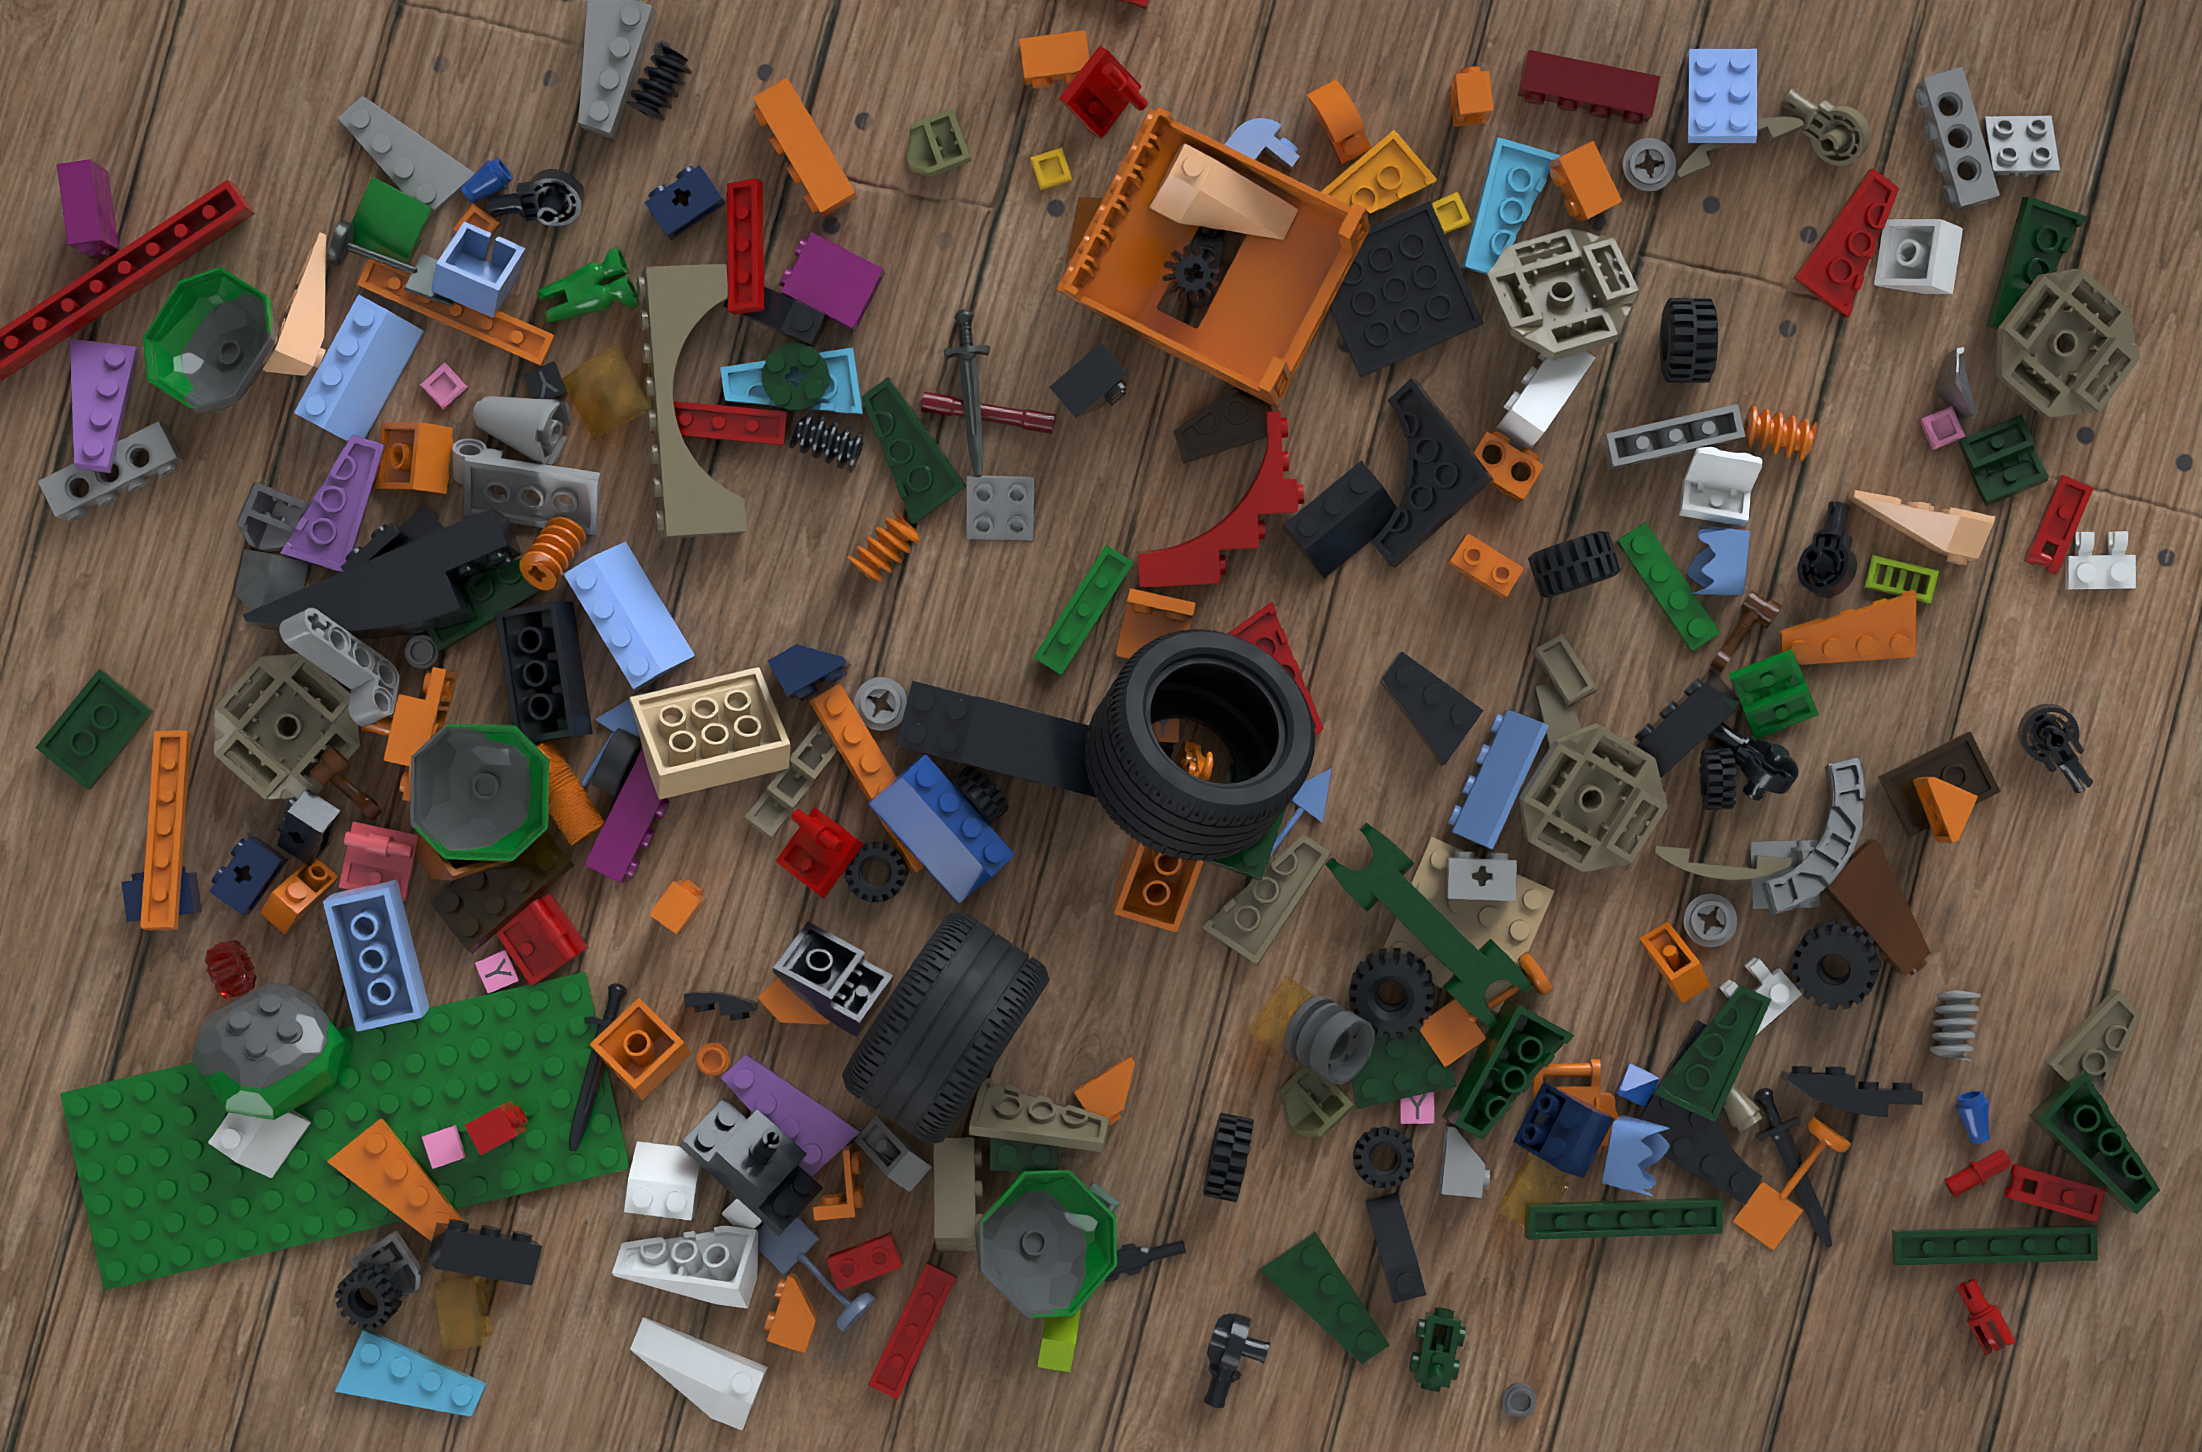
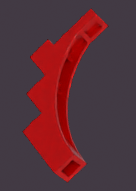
M1265 411L1267 446L1263 460L1254 481L1237 506L1223 520L1194 539L1164 549L1137 551L1139 587L1220 584V575H1226L1225 555H1219V550L1259 548V540H1265L1264 520H1258V514L1298 512V505L1304 504L1303 484H1297L1296 477H1283V472L1289 471L1288 451H1282V438H1288L1287 417L1281 418V411Z

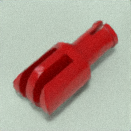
M1969 1279L1968 1284L1966 1281L1959 1284L1956 1290L1960 1293L1970 1312L1967 1322L1985 1356L1991 1354L1993 1349L1995 1351L2003 1349L2005 1344L2008 1346L2015 1344L2016 1340L1997 1305L1987 1303L1976 1279Z

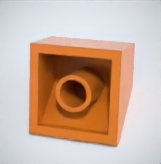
M423 422L381 423L379 443L386 445L376 477L375 489L420 494H447V486L450 481L449 465L453 447V427Z
M640 998L632 1003L590 1043V1046L641 1100L646 1098L691 1055L685 1042Z

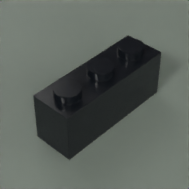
M449 1219L448 1224L436 1223L427 1262L438 1270L532 1286L542 1246L532 1239V1234L513 1231L512 1235L501 1234V1229L497 1227L481 1225L480 1230L469 1228V1223Z

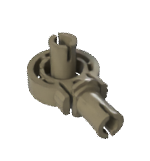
M1792 88L1784 97L1785 100L1781 102V107L1787 109L1803 121L1805 129L1802 133L1811 139L1813 149L1823 161L1835 166L1848 165L1861 157L1868 149L1871 139L1870 127L1864 116L1857 110L1848 106L1835 107L1827 100L1817 106L1797 92L1795 88ZM1850 147L1849 149H1845L1842 152H1840V148Z

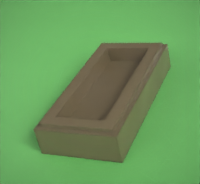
M1563 633L1533 649V654L1567 708L1597 692V687Z

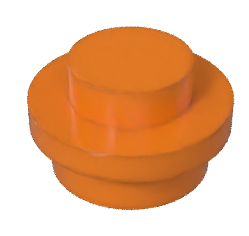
M716 1042L704 1045L698 1051L696 1058L698 1068L708 1076L723 1074L728 1069L731 1060L727 1048Z

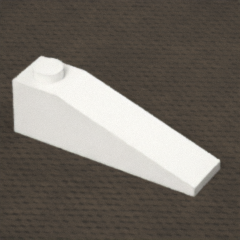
M720 1226L714 1227V1231L696 1234L695 1231L684 1232L682 1237L670 1239L655 1237L621 1244L612 1271L614 1276L717 1305L748 1309L757 1281L758 1231L756 1229Z
M645 1317L642 1318L630 1350L710 1418L743 1430L767 1371V1366Z

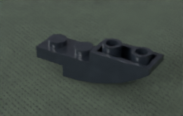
M1794 1065L1791 1066V1072L1782 1071L1781 1078L1797 1090L1827 1105L1852 1113L1888 1117L1889 1104L1922 1105L1923 1091L1913 1089V1083L1892 1082V1088H1879V1082L1858 1081V1087H1855V1075L1846 1073L1845 1067H1825V1073L1812 1072V1066Z

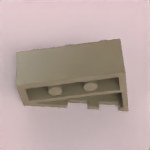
M974 1137L945 1138L943 1142L934 1143V1239L938 1253L977 1252L976 1224L983 1216V1214H977V1201H983L982 1181H976V1168H982V1147L976 1148Z

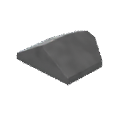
M1964 347L1957 348L1946 354L1935 392L1949 406H1953L1955 413L1961 419L1969 418L1979 413L1978 406L1974 407L1962 356L1965 354Z
M253 481L236 524L249 545L266 552L280 551L291 538L297 524L311 504Z
M244 549L235 594L250 611L306 588L311 563Z
M397 1230L350 1260L355 1269L362 1264L366 1267L369 1263H374L375 1269L380 1265L385 1267L384 1274L391 1271L394 1274L391 1281H399L400 1286L396 1290H402L403 1296H408L421 1287L422 1267Z

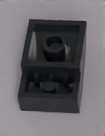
M808 921L773 967V973L795 995L823 1017L855 1037L860 1034L890 992L893 980L892 974L864 960L866 952Z

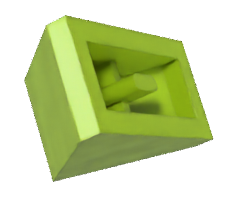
M1081 1308L1074 1316L1045 1317L1037 1367L1071 1372Z

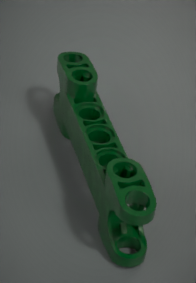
M1365 823L1359 830L1365 835L1373 849V858L1366 868L1356 871L1338 863L1331 857L1325 865L1344 890L1367 912L1380 901L1454 974L1442 987L1467 1011L1492 1029L1499 1021L1492 1015L1485 1002V992L1488 986L1495 981L1505 980L1519 987L1525 994L1533 986L1516 963L1492 939H1489L1478 950L1404 877L1415 865L1413 861L1390 839L1368 823Z

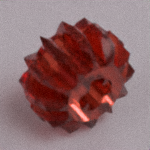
M237 940L223 941L207 950L205 957L206 971L210 975V982H213L216 991L225 999L239 997L255 988L257 979L254 973L255 967L251 962V957L247 954L246 948L241 946L240 942Z

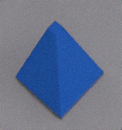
M1629 1063L1614 1093L1645 1108L1660 1078Z

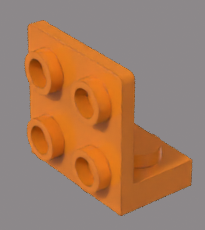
M1130 588L1116 656L1129 659L1140 648L1158 637L1190 629L1196 603Z
M847 1144L843 1148L846 1198H844L843 1193L824 1194L821 1200L813 1206L814 1221L855 1217L859 1212V1208L865 1205L863 1185H857L856 1175L862 1171L861 1152L854 1151V1144Z

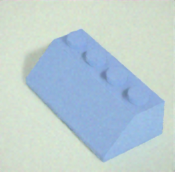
M358 294L294 413L347 442L352 435L367 439L425 331Z
M627 542L592 556L564 573L565 578L634 690L639 691L695 657V654Z

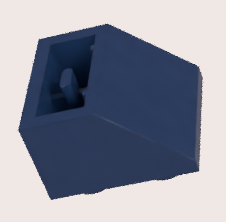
M799 644L768 660L786 695L790 698L797 697L800 700L818 691L816 685L826 680L827 683L832 684L847 675L845 669L851 666L850 662L842 656Z
M1543 1082L1513 1142L1562 1172L1584 1178L1614 1118L1593 1105Z

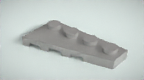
M364 96L360 97L337 117L403 193L434 209L432 215L461 191V187L475 174Z

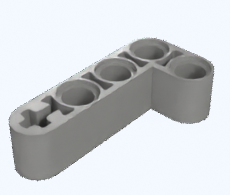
M308 608L281 622V638L290 648L351 689L349 713L357 725L367 726L394 712L399 674L391 661L317 609Z

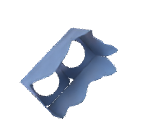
M1704 526L1710 529L1699 530L1697 536L1702 542L1709 544V547L1696 555L1687 571V575L1703 586L1704 589L1688 594L1744 595L1750 531Z
M1626 1115L1616 1119L1612 1124L1602 1183L1653 1196L1644 1191V1189L1653 1188L1656 1183L1655 1178L1645 1168L1659 1162L1667 1152L1670 1145L1658 1132L1669 1128Z

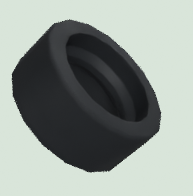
M618 728L610 738L599 759L591 784L617 796L622 790L641 751L640 737Z

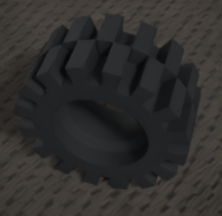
M1730 748L1702 750L1699 780L1704 809H1734L1736 804L1735 797L1737 795V780H1735L1736 768H1734L1733 752Z
M966 766L950 782L991 827L1009 809L1007 799L1002 797L1004 795L1002 791L997 790V785L994 782L991 783L985 773L982 775L979 769H974L973 766Z
M870 842L862 846L848 865L845 879L851 892L858 898L871 903L883 902L891 899L900 891L905 883L907 869L905 868L904 859L891 845L881 842ZM880 859L888 866L889 875L883 884L871 885L864 879L863 867L869 860Z
M1387 1126L1371 1128L1367 1133L1364 1132L1360 1140L1355 1143V1150L1353 1151L1354 1167L1359 1176L1368 1185L1370 1184L1375 1188L1392 1189L1391 1187L1393 1186L1398 1187L1402 1184L1403 1180L1409 1178L1410 1171L1415 1165V1153L1410 1141L1394 1128H1388ZM1379 1145H1389L1396 1152V1163L1389 1170H1378L1371 1163V1153Z
M369 1263L366 1267L364 1264L359 1265L339 1283L337 1287L339 1289L335 1292V1298H340L336 1302L337 1308H344L340 1313L343 1318L347 1315L350 1316L351 1319L348 1323L352 1326L359 1322L358 1329L364 1330L368 1326L369 1330H374L377 1326L378 1328L382 1327L398 1311L402 1304V1301L399 1300L403 1296L402 1290H396L400 1286L399 1281L392 1282L391 1278L394 1274L391 1271L384 1274L385 1267L381 1265L376 1269L374 1263ZM360 1287L370 1290L376 1296L378 1306L371 1305L363 1299Z

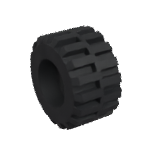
M1669 298L1663 309L1660 329V363L1662 374L1667 383H1709L1715 371L1718 353V318L1715 305L1711 298Z
M1597 531L1534 552L1528 558L1540 597L1544 598L1554 597L1609 579L1621 571L1609 532Z

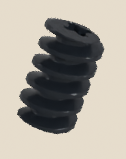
M658 44L657 48L663 56H651L650 59L656 68L650 66L644 68V72L649 79L638 78L637 84L643 91L631 90L630 94L636 102H625L652 119L664 121L665 117L659 111L660 107L672 108L666 97L677 98L679 94L674 90L673 85L684 86L686 83L679 76L680 73L691 75L692 71L686 65L687 61H689L687 58L663 44Z
M812 411L804 418L801 417L792 434L789 448H794L800 442L801 453L805 454L812 447V457L817 459L825 452V462L827 464H830L837 457V467L843 469L850 462L849 472L852 473L864 445L863 432L860 431L854 438H850L851 427L849 426L842 433H838L837 421L829 428H826V417L824 416L817 423L813 422L814 412Z

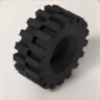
M1836 919L1829 920L1827 925H1823L1822 922L1816 924L1812 931L1809 929L1804 934L1802 940H1800L1792 957L1794 965L1791 972L1792 976H1797L1795 981L1797 989L1804 988L1803 996L1807 1000L1811 996L1817 999L1814 1005L1822 1007L1823 1003H1828V1010H1836L1838 1005H1842L1844 1010L1850 1008L1853 1002L1857 1005L1861 1003L1864 997L1868 996L1872 991L1881 968V960H1878L1880 951L1878 946L1873 947L1874 939L1870 934L1867 937L1862 934L1864 928L1858 925L1856 929L1850 927V921L1844 920L1842 925H1838ZM1830 954L1843 956L1849 965L1847 974L1839 978L1828 975L1823 969V959Z
M1386 948L1379 949V954L1374 956L1373 952L1366 956L1364 963L1362 961L1359 962L1356 972H1353L1349 990L1350 1009L1355 1011L1354 1014L1371 1023L1373 1029L1376 1030V1036L1382 1038L1384 1032L1390 1033V1039L1397 1038L1399 1032H1403L1405 1037L1411 1034L1412 1028L1415 1027L1419 1030L1423 1026V1020H1428L1431 1014V1007H1433L1435 988L1434 983H1432L1430 969L1426 971V963L1421 958L1418 961L1414 960V953L1408 951L1406 955L1400 954V948H1394L1393 953H1387ZM1389 980L1401 983L1405 989L1404 998L1395 1004L1383 1001L1379 995V987Z
M1220 1112L1208 1159L1203 1196L1237 1202L1250 1150L1254 1126L1253 1119Z

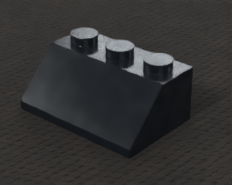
M1361 460L1282 526V529L1325 579L1381 532L1394 513L1396 505L1383 485Z

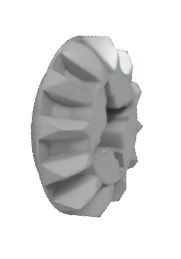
M1654 138L1640 139L1634 142L1623 156L1622 171L1627 179V183L1632 184L1638 191L1654 192L1665 187L1675 174L1676 159L1674 153L1661 140ZM1646 152L1651 162L1662 163V165L1652 170L1651 179L1646 169L1636 168L1645 161Z
M876 677L866 681L858 689L854 699V707L865 726L878 731L896 727L903 719L907 704V696L901 685L886 677ZM887 691H890L887 703L894 709V712L881 710L880 713L873 717L876 705L872 703V700L868 699L869 695L873 698H881L883 694L885 695Z
M1707 893L1695 897L1685 908L1682 922L1687 936L1696 944L1704 947H1717L1726 943L1735 933L1737 914L1733 905L1726 898L1717 894ZM1717 907L1714 919L1723 925L1722 928L1710 926L1703 934L1705 922L1697 914L1709 915Z

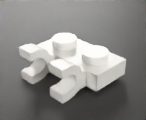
M2128 531L2107 532L2108 555H2092L2095 532H2075V556H2065V589L2136 588V555H2125L2128 545Z
M1753 957L1744 965L1760 983L1753 991L1772 999L1756 1033L1757 1035L1799 998L1802 993L1781 969L1777 968L1770 973L1760 959ZM1728 979L1719 989L1729 998L1738 985Z

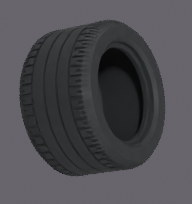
M1188 629L1186 631L1181 630L1168 633L1152 640L1135 652L1125 663L1095 710L1086 735L1085 764L1087 766L1088 778L1090 779L1095 796L1098 798L1099 803L1102 804V808L1106 810L1107 815H1110L1111 820H1114L1121 830L1126 831L1127 835H1131L1132 839L1135 838L1138 843H1143V846H1148L1149 849H1154L1155 852H1161L1163 855L1167 854L1169 857L1174 856L1182 860L1206 861L1229 857L1245 850L1261 839L1304 784L1314 757L1315 730L1313 718L1311 717L1312 714L1304 694L1301 692L1300 687L1297 686L1296 681L1293 680V677L1288 675L1289 672L1283 669L1284 667L1279 665V662L1274 660L1272 656H1269L1267 652L1257 648L1254 644L1252 645L1249 641H1244V639H1239L1237 636L1215 630ZM1180 718L1197 722L1209 728L1220 737L1232 755L1236 771L1235 783L1220 784L1208 782L1182 770L1160 747L1153 732L1152 724L1165 719Z
M963 912L948 914L877 1015L842 1073L845 1087L852 1095L858 1099L863 1097V1102L875 1110L880 1108L881 1114L893 1122L898 1120L897 1124L909 1133L914 1131L915 1137L929 1144L944 1141L1050 981L1046 967L1034 957L1029 959L1028 953L1017 946L1012 948L1011 942L999 934L994 936L995 932L982 923L978 925L977 919Z

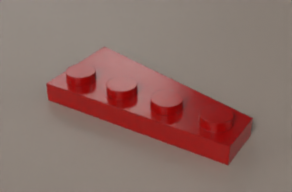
M1874 168L1867 171L1793 277L1794 280L1845 318L1850 317L1853 309L1852 303L1857 291L1862 286L1865 278L1863 275L1869 260L1872 259L1877 246L1875 244L1880 231L1885 227L1899 191V187Z

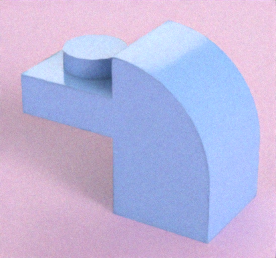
M1266 118L1252 119L1243 123L1224 144L1258 161L1263 153H1266L1289 172L1294 169L1300 159V156L1296 153L1298 148L1284 137L1281 140L1276 138L1281 131L1282 125Z

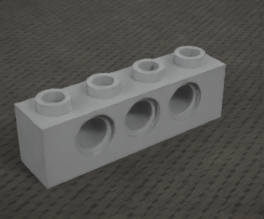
M1963 67L1923 78L1916 84L1918 89H1915V98L1920 109L1923 108L1927 121L1924 122V129L1928 140H1933L1936 153H1934L1933 159L1936 170L1943 174L1945 181L1943 195L1948 205L1951 204L1953 212L1993 201L2000 194ZM1940 101H1945L1951 105V116L1943 115L1940 112L1938 106ZM1949 133H1955L1961 138V148H1954L1949 144ZM1958 165H1964L1969 168L1971 172L1970 180H1963L1959 177L1957 173Z
M1735 404L1607 433L1601 437L1608 470L1695 451L1700 447H1714L1736 442L1745 437L1739 406Z
M158 421L118 441L112 466L117 465L119 468V477L114 482L110 483L107 480V472L77 469L73 463L39 480L38 483L54 516L63 520L68 519L69 522H72L87 515L86 509L96 504L102 507L118 499L116 494L126 489L132 492L148 484L146 479L156 474L159 477H163L178 469L176 465L185 460L168 426ZM147 450L150 456L149 462L146 466L140 468L137 465V456L140 452ZM86 480L89 484V491L84 497H79L76 491L77 486L81 481Z

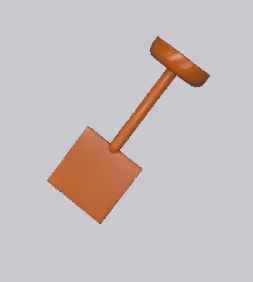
M1528 952L1523 953L1518 959V964L1525 977L1539 994L1547 995L1551 993L1553 987L1546 975ZM1511 985L1488 1001L1486 1005L1492 1010L1521 989ZM1455 999L1429 1016L1428 1020H1423V1026L1419 1029L1444 1067H1447L1486 1040V1037L1475 1023L1478 1018L1473 1014H1469Z
M1815 1116L1808 1122L1807 1127L1819 1141L1782 1191L1779 1193L1761 1181L1747 1204L1742 1206L1732 1222L1773 1251L1803 1212V1209L1787 1199L1789 1194L1826 1145L1840 1153L1847 1151L1851 1145L1844 1136Z

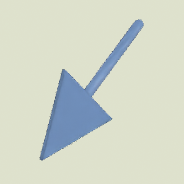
M630 699L595 719L613 732L582 779L581 785L583 787L587 786L594 775L596 766L607 743L618 728L639 736Z
M1332 768L1305 781L1291 800L1300 807L1277 836L1270 857L1304 811H1307L1323 823Z

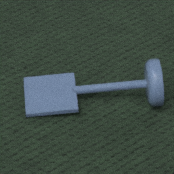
M799 1217L780 1236L764 1223L758 1230V1250L783 1275H786L800 1261L845 1307L836 1320V1325L842 1332H845L855 1324L873 1305L876 1298L869 1292L860 1294L851 1302L841 1290L838 1291L836 1285L805 1255L820 1238Z

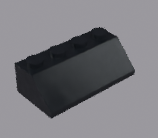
M553 601L495 612L511 724L516 725L533 743L593 734L573 602Z

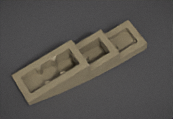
M820 720L790 756L789 768L779 771L762 796L744 817L745 822L769 840L779 830L839 752Z

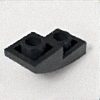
M714 991L684 994L685 1008L694 1006L695 1012L715 1010L714 1003H719L721 1016L729 1015L730 1021L750 1018V1011L757 1010L756 1002L734 994Z

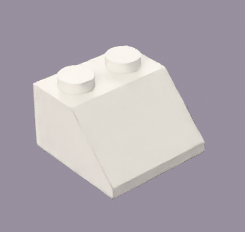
M1887 219L1882 230L1874 285L1922 294H1953L1963 228L1942 219Z
M295 1110L275 1120L228 1113L208 1143L233 1161L269 1178H273L309 1127L311 1121Z
M637 1141L628 1177L624 1212L692 1220L696 1216L702 1166L680 1146Z

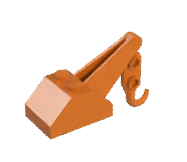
M1184 740L1178 753L1176 765L1192 776L1209 782L1214 758L1212 752H1207L1205 758L1201 753V745ZM1130 837L1119 868L1112 903L1113 914L1177 933L1204 861H1190L1188 859H1177L1174 856L1169 857L1167 854L1163 855L1161 852L1149 849L1148 846H1143V843H1138L1135 838L1132 839Z

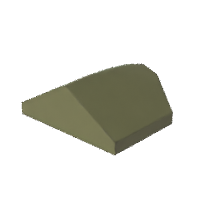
M953 108L910 125L906 158L911 172L932 177L972 162Z
M1303 1066L1279 1089L1286 1121L1299 1135L1323 1138L1355 1107L1337 1084L1328 1081L1315 1073L1312 1068L1310 1069L1306 1066Z

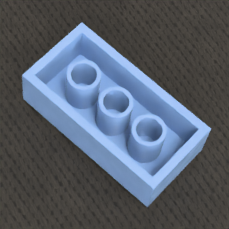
M393 880L331 894L323 901L356 1032L422 1018L430 1007L398 881Z

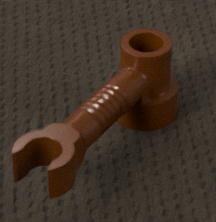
M1751 591L1741 608L1746 610L1745 614L1710 666L1722 672L1755 621L1768 628L1782 606L1772 599L1767 601L1754 591Z
M332 746L322 755L323 760L309 772L323 787L328 782H331L371 820H374L383 812L373 798L363 793L342 775L351 767V764L335 747Z

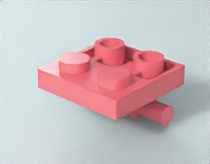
M353 822L351 832H346L344 838V845L348 846L339 888L352 890L397 880L402 900L407 901L416 861L415 851L419 835Z

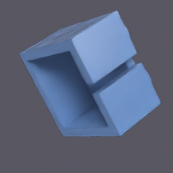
M463 222L436 263L431 291L493 318L520 276L526 248L498 236L495 240L491 263L486 260L492 233Z

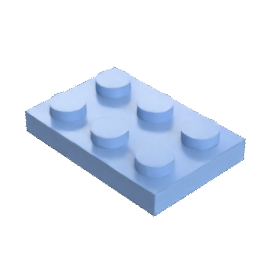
M1689 49L1688 143H1756L1757 49Z

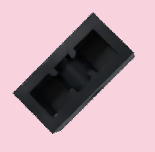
M306 789L299 798L292 797L285 806L283 814L286 816L277 829L281 832L277 846L306 865L312 866L330 845L340 810Z

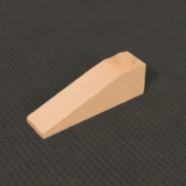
M1183 144L1178 148L1149 206L1150 209L1179 224L1196 225L1284 240L1299 210L1214 158L1187 144Z
M321 232L312 242L296 281V284L299 285L298 289H294L284 311L288 315L286 318H283L278 328L277 345L262 369L266 372L306 376L312 367H319L325 354V349L320 347L324 339L326 235Z
M1858 490L1850 492L1847 498L1850 502L1935 553L1948 556L1947 562L1959 565H1967V561L1979 559L1995 520L1994 516L1950 507V510L1941 509L1940 512L1934 511V506L1924 502H1908L1907 505L1901 504V499Z

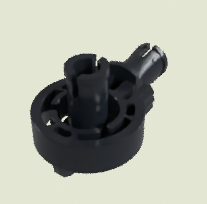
M547 169L535 174L530 182L518 183L516 193L489 196L488 210L492 211L490 213L492 217L519 213L523 218H526V221L538 220L549 226H566L574 222L581 212L585 199L584 187L575 177L565 171Z
M1833 501L1828 502L1824 529L1818 531V534H1813L1812 544L1803 551L1798 562L1797 573L1801 584L1819 597L1832 598L1840 594L1851 584L1856 574L1857 561L1854 553L1851 551L1853 538L1844 533L1850 506L1844 502L1835 501V506Z
M2041 704L2030 708L2021 719L2018 727L2020 745L2032 758L2043 762L2049 771L2054 772L2057 769L2048 757L2050 755L2053 762L2060 768L2068 780L2074 793L2085 791L2078 778L2087 788L2093 784V780L2089 777L2078 756L2068 743L2070 742L2079 754L2084 752L2083 747L2078 741L2079 727L2075 718L2064 708L2055 704ZM2048 712L2060 713V714L2064 715L2068 721L2065 722V721L2062 720L2059 716H2058V718H2057V716H2055L2054 714H2047V713H2048ZM2028 732L2033 735V737H2032V736H2028V737H2029V740H2030V742H2031V744H2032L2033 746H2029V744H2028V741H2027V733H2028Z
M1724 722L1708 735L1710 740L1712 739L1724 749H1731L1735 763L1740 766L1744 775L1749 779L1743 787V792L1753 800L1760 801L1765 791L1776 794L1787 793L1798 777L1799 772L1796 762L1790 757L1788 750L1779 744H1772L1761 739L1755 740L1752 735L1742 737L1724 724Z
M1238 1313L1224 1314L1218 1318L1213 1328L1207 1350L1208 1359L1210 1360L1208 1369L1212 1379L1207 1395L1204 1398V1402L1209 1406L1224 1408L1231 1383L1238 1381L1241 1377V1373L1236 1370L1241 1356L1263 1364L1265 1362L1270 1342L1248 1337L1251 1323L1250 1317Z

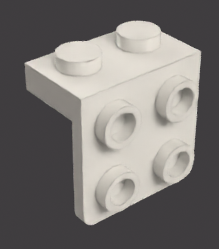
M1714 447L1697 448L1682 481L1679 516L1746 527L1749 519L1751 490L1762 468V459L1748 453L1726 452Z

